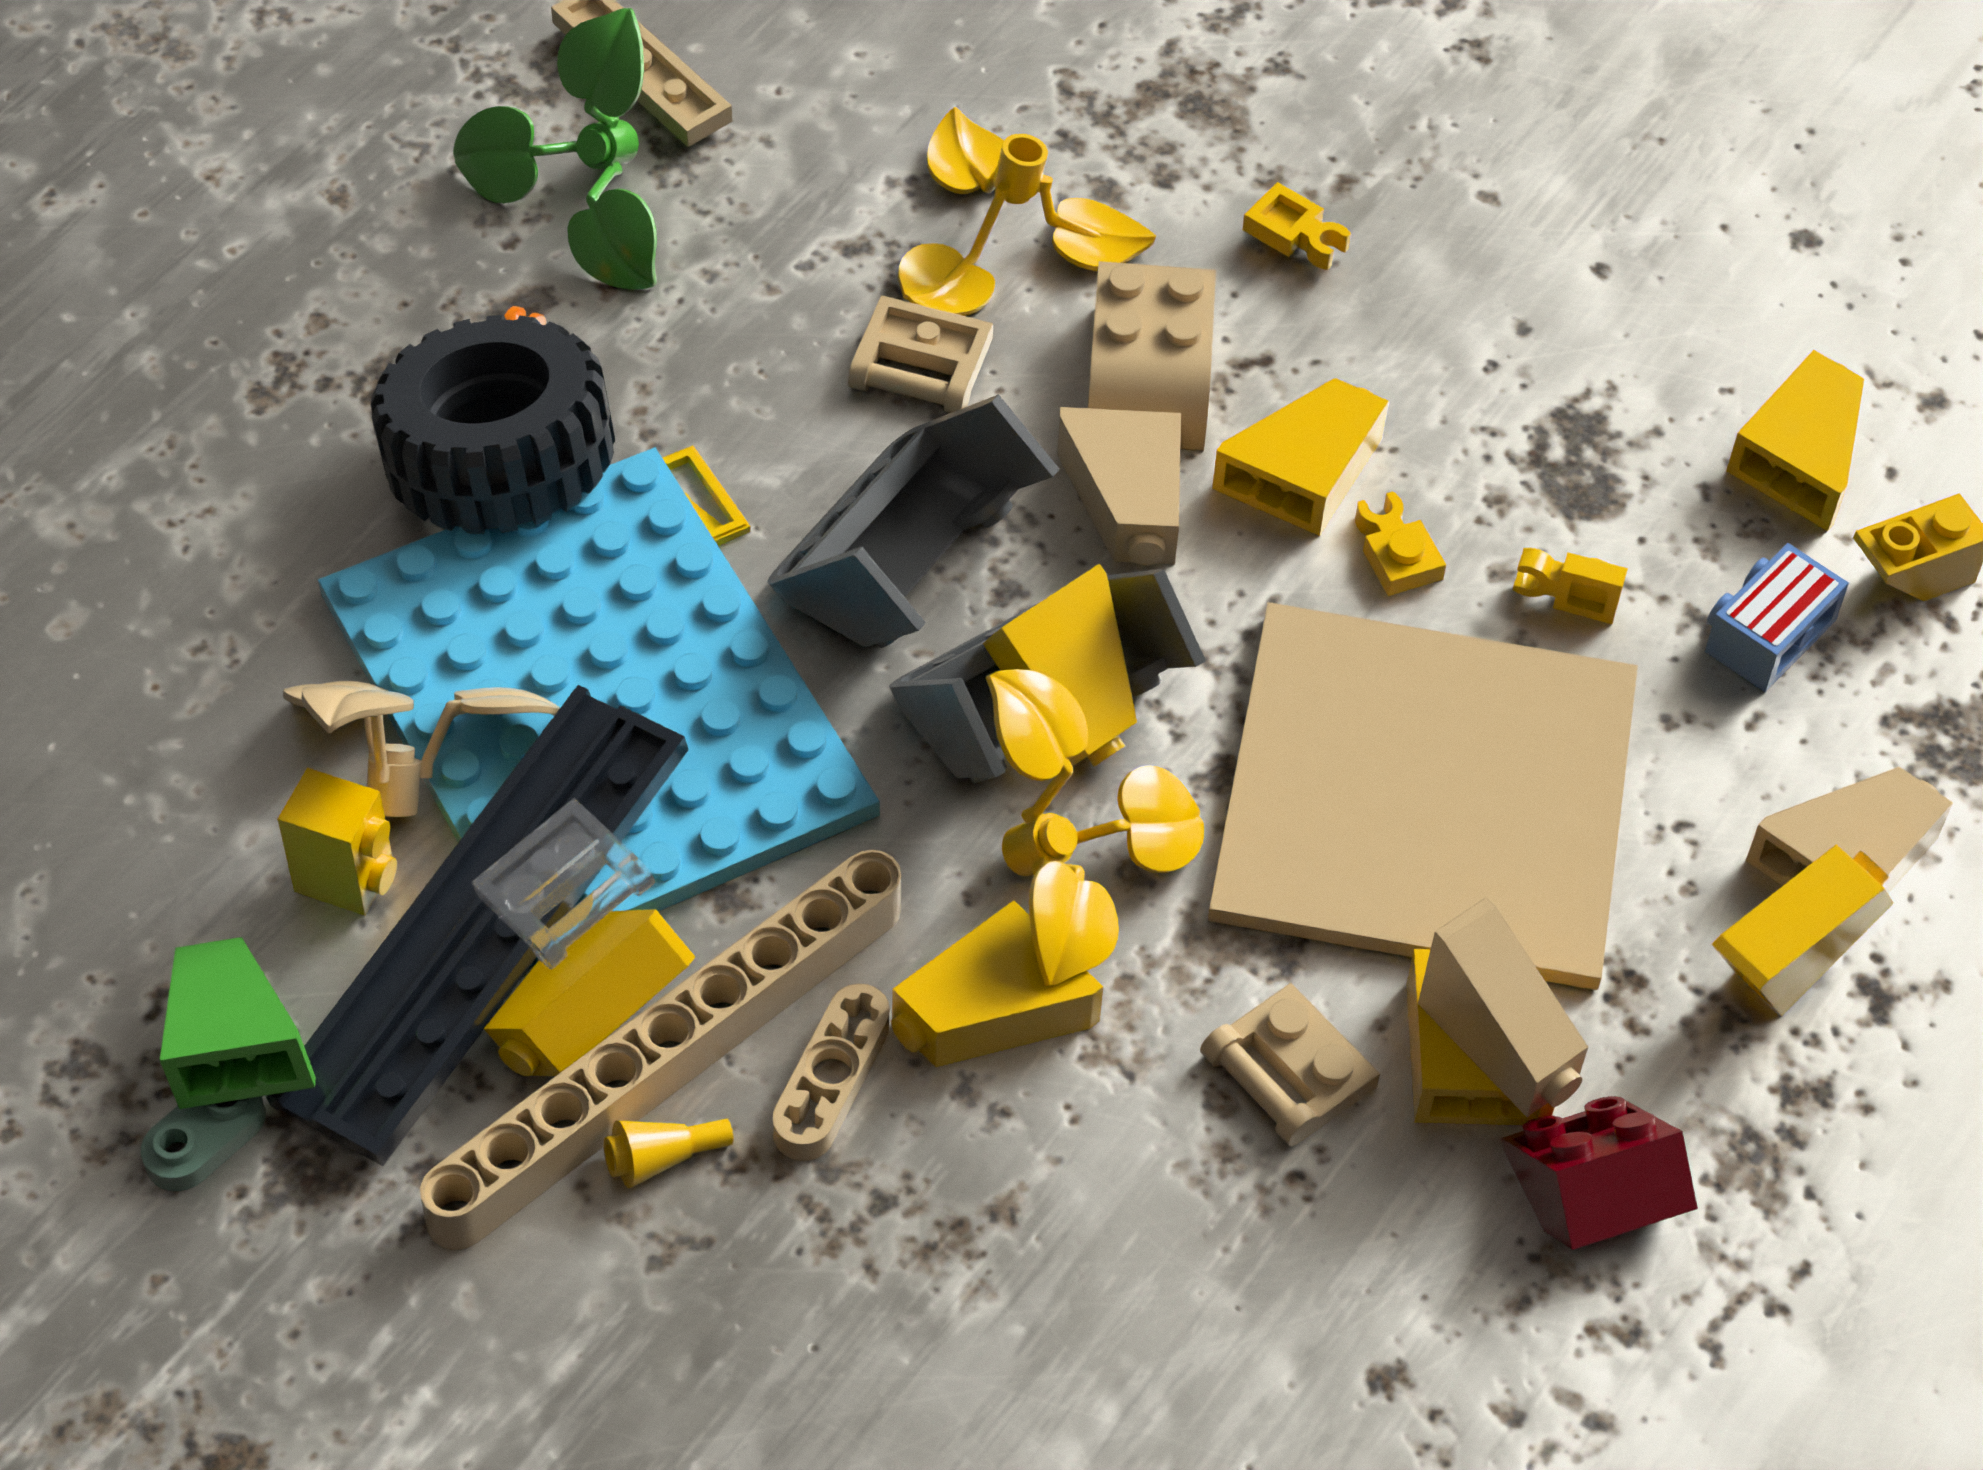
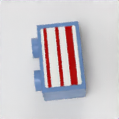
M1787 543L1770 561L1765 557L1758 560L1746 576L1743 587L1734 596L1726 593L1717 601L1707 618V624L1712 626L1705 652L1766 692L1837 620L1849 582Z

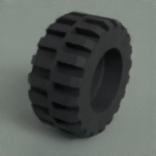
M504 315L486 316V321L471 323L470 319L453 323V328L440 332L436 329L423 335L420 344L417 346L409 344L400 351L395 359L396 364L389 363L372 394L370 404L372 411L371 419L391 492L398 501L405 505L407 510L422 520L426 521L430 518V522L437 527L450 531L455 526H458L470 534H484L485 529L499 528L501 533L518 530L517 525L533 521L535 525L549 521L552 518L553 512L559 509L566 512L577 505L582 498V492L589 494L602 479L603 473L609 467L614 454V427L603 370L598 357L574 333L570 334L562 326L550 321L546 325H541L535 317L519 315L517 320H506Z

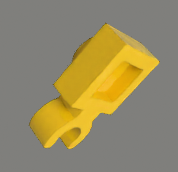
M1278 182L1244 214L1243 231L1288 257L1297 248H1300L1307 253L1308 260L1314 266L1324 270H1328L1332 266L1334 250L1328 246H1333L1345 253L1349 249L1351 232L1341 224L1335 222L1322 223L1324 208Z
M1393 491L1386 493L1384 503L1386 514L1378 515L1373 513L1366 501L1361 500L1357 503L1355 515L1357 528L1366 535L1363 552L1388 596L1444 580L1446 563L1422 521L1417 520L1404 524L1402 521L1404 505L1401 498Z
M1523 548L1512 590L1528 597H1540L1543 595L1555 597L1554 609L1613 624L1628 568L1610 564L1598 558H1588L1567 552L1565 562L1562 563L1555 561L1548 553L1542 550Z

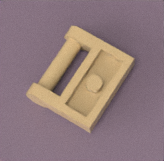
M881 295L851 363L848 387L865 392L868 391L869 387H874L944 405V411L948 413L968 406L971 390L993 339V323ZM879 357L952 375V379L950 382L879 365L877 362Z
M1292 983L1286 985L1231 1025L1224 1024L1216 1028L1207 1036L1200 1047V1053L1214 1067L1223 1066L1277 1123L1275 1131L1289 1146L1299 1144L1377 1088L1380 1073ZM1252 1045L1307 1103L1296 1104L1245 1049Z

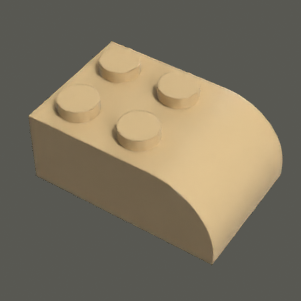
M1099 261L1088 408L1181 413L1180 449L1204 451L1211 379L1216 270Z

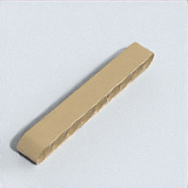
M865 850L852 855L434 1166L424 1176L420 1186L425 1222L432 1240L442 1248L451 1250L467 1249L481 1241L602 1149L604 1138L612 1136V1128L616 1120L639 1121L889 931L898 922L901 913V870L897 861L889 854L878 850ZM869 890H875V891H879V892H881V893L870 895V894H865V893H862V892H864V891H869ZM819 927L832 929L826 932L813 931V929ZM772 964L782 966L776 970L762 969V967ZM721 1002L732 1004L722 1009L710 1007L715 1003ZM666 1041L682 1043L672 1048L657 1046ZM615 1080L629 1082L627 1085L618 1088L605 1086V1084ZM560 1120L576 1121L574 1125L567 1128L551 1126ZM508 1160L523 1162L513 1169L497 1168L499 1164ZM452 1201L468 1202L465 1207L456 1211L441 1209Z

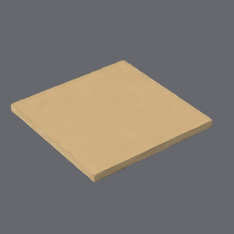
M1268 602L1209 907L1208 921L1412 957L1414 949L1431 948L1436 930L1487 897L1497 907L1545 981L1598 990L1603 971L1638 665Z

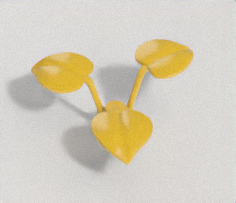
M953 107L938 124L931 137L926 158L929 174L940 186L954 193L968 194L981 187L985 193H991L996 188L995 195L974 244L965 258L956 249L944 244L929 243L918 245L903 256L898 269V282L903 298L907 299L910 303L962 316H968L983 309L993 296L995 279L991 273L974 264L982 253L1003 202L1024 204L1038 192L1041 196L1046 223L1056 228L1052 237L1054 249L1064 259L1078 267L1098 271L1099 261L1127 263L1149 249L1154 244L1156 235L1127 215L1103 203L1086 198L1064 199L1058 205L1057 212H1055L1050 191L1053 179L1050 176L1043 175L1048 156L1046 145L1040 139L1028 134H1013L1003 140L996 134L972 122L957 107Z
M1030 670L997 671L988 675L986 681L993 698L994 724L997 738L1007 761L1020 775L1031 780L1045 781L1053 778L1035 804L1022 811L1021 816L1024 823L1010 828L1004 834L1002 854L1009 868L1016 874L1021 876L1034 875L1029 889L1028 900L1032 940L1044 985L1054 986L1103 963L1115 949L1118 940V917L1109 893L1097 882L1084 881V869L1081 866L1065 864L1071 858L1077 844L1117 832L1127 831V848L1131 860L1138 867L1146 871L1168 873L1187 865L1198 854L1204 839V823L1200 818L1199 807L1182 782L1172 773L1158 766L1139 767L1129 772L1120 783L1117 801L1124 819L1076 831L1074 825L1067 818L1054 813L1043 814L1073 773V767L1068 758L1081 753L1088 744L1089 736L1086 719L1077 699L1066 687L1053 678Z

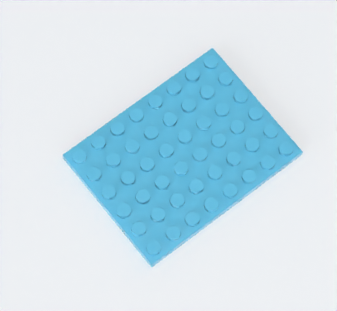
M656 447L609 465L606 472L603 473L602 479L590 494L582 492V498L577 505L566 512L562 509L553 512L552 518L549 521L535 525L533 521L517 525L518 530L501 533L499 528L485 529L484 534H470L464 531L462 527L455 526L452 531L445 529L318 579L321 596L369 683L391 692L407 695L414 700L413 710L387 715L403 744L415 748L414 758L422 760L446 703L454 700V692L479 688L505 687L525 690L544 697L561 708L576 686L580 685L589 689L591 697L616 709L621 705L685 736L689 749L686 755L530 967L536 965L578 912L656 909L659 912L880 816L879 799ZM465 713L456 716L452 720L434 760L432 778L422 779L457 842L461 840L554 717L553 715L547 713Z

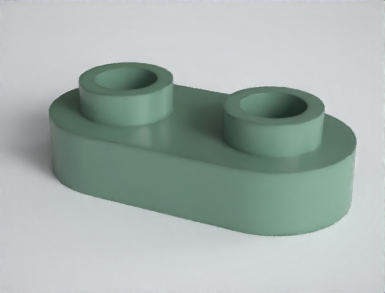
M262 1096L240 1099L234 1105L226 1108L218 1107V1103L179 1109L176 1106L147 1132L142 1141L141 1157L149 1179L156 1186L168 1191H184L199 1185L260 1131L266 1116ZM173 1143H186V1146L179 1152L169 1153L165 1151Z

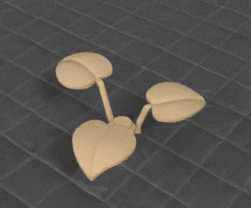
M356 681L304 684L283 690V698L286 701L305 707L329 734L349 722L363 718L369 752L367 787L380 791L384 815L388 817H406L418 813L420 778H432L434 760L448 728L456 716L465 713H547L554 716L560 709L559 706L544 697L515 688L491 687L454 692V700L446 703L422 760L414 758L415 748L412 746L385 744L383 715L413 710L414 700L409 696L388 691L374 684Z

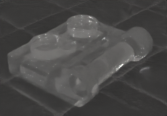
M573 798L471 883L477 896L529 945L533 953L545 966L553 969L568 957L566 949L632 893L637 896L642 895L655 884V879L645 864ZM607 864L616 872L550 928H547L539 920L604 865Z

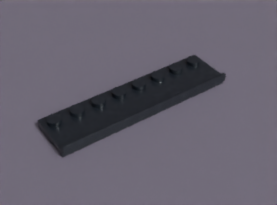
M577 685L304 1045L316 1077L315 1088L267 1095L266 1099L270 1106L276 1110L286 1112L377 1164L384 1166L686 755L689 749L685 736L621 705L616 709L591 697L589 689Z

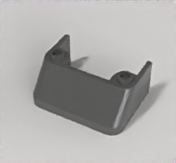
M999 394L914 427L893 441L773 571L768 579V584L783 602L863 647L877 644L880 648H884L901 636L919 631L926 622L907 601L905 596L965 529L980 523L985 528L995 525L1013 508L1010 498L1018 489L1052 478L1060 469Z
M1164 569L1107 575L1132 697L1143 694L1158 686L1162 682L1159 673L1168 668L1197 667L1206 662ZM1030 608L910 671L889 685L899 709L956 778H970L972 783H979L990 778H996L1006 772L1007 765L1004 761L1006 757L997 738L994 724L993 698L986 681L988 675L1001 670L982 643L1001 627Z

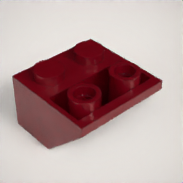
M1609 1096L1592 1100L1585 1104L1584 1112L1565 1118L1543 1116L1529 1120L1523 1124V1131L1501 1138L1503 1151L1544 1232L1572 1250L1698 1209L1683 1131L1626 1101L1622 1097Z

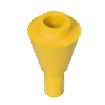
M727 1118L688 1127L685 1124L616 1120L613 1124L612 1136L604 1138L603 1149L610 1175L613 1178L621 1176L625 1186L632 1188L691 1158L693 1153L733 1145L734 1137L732 1126Z

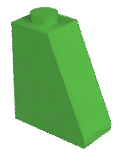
M238 937L175 948L160 1063L179 1109L315 1088L316 1077L299 1031L243 938Z

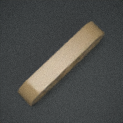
M851 984L840 989L830 1001L773 1111L774 1142L779 1151L785 1156L798 1161H809L825 1154L833 1144L889 1033V1002L886 996L876 987L868 984ZM861 1010L869 1011L871 1013V1020L863 1019L859 1023L854 1033V1044L846 1040L848 1036V1016L856 1017ZM838 1059L849 1066L851 1073L842 1082L828 1084L818 1080L813 1074V1069L821 1061ZM810 1099L818 1103L815 1108V1128L807 1127L802 1135L793 1133L792 1123L800 1124L805 1119L810 1109Z

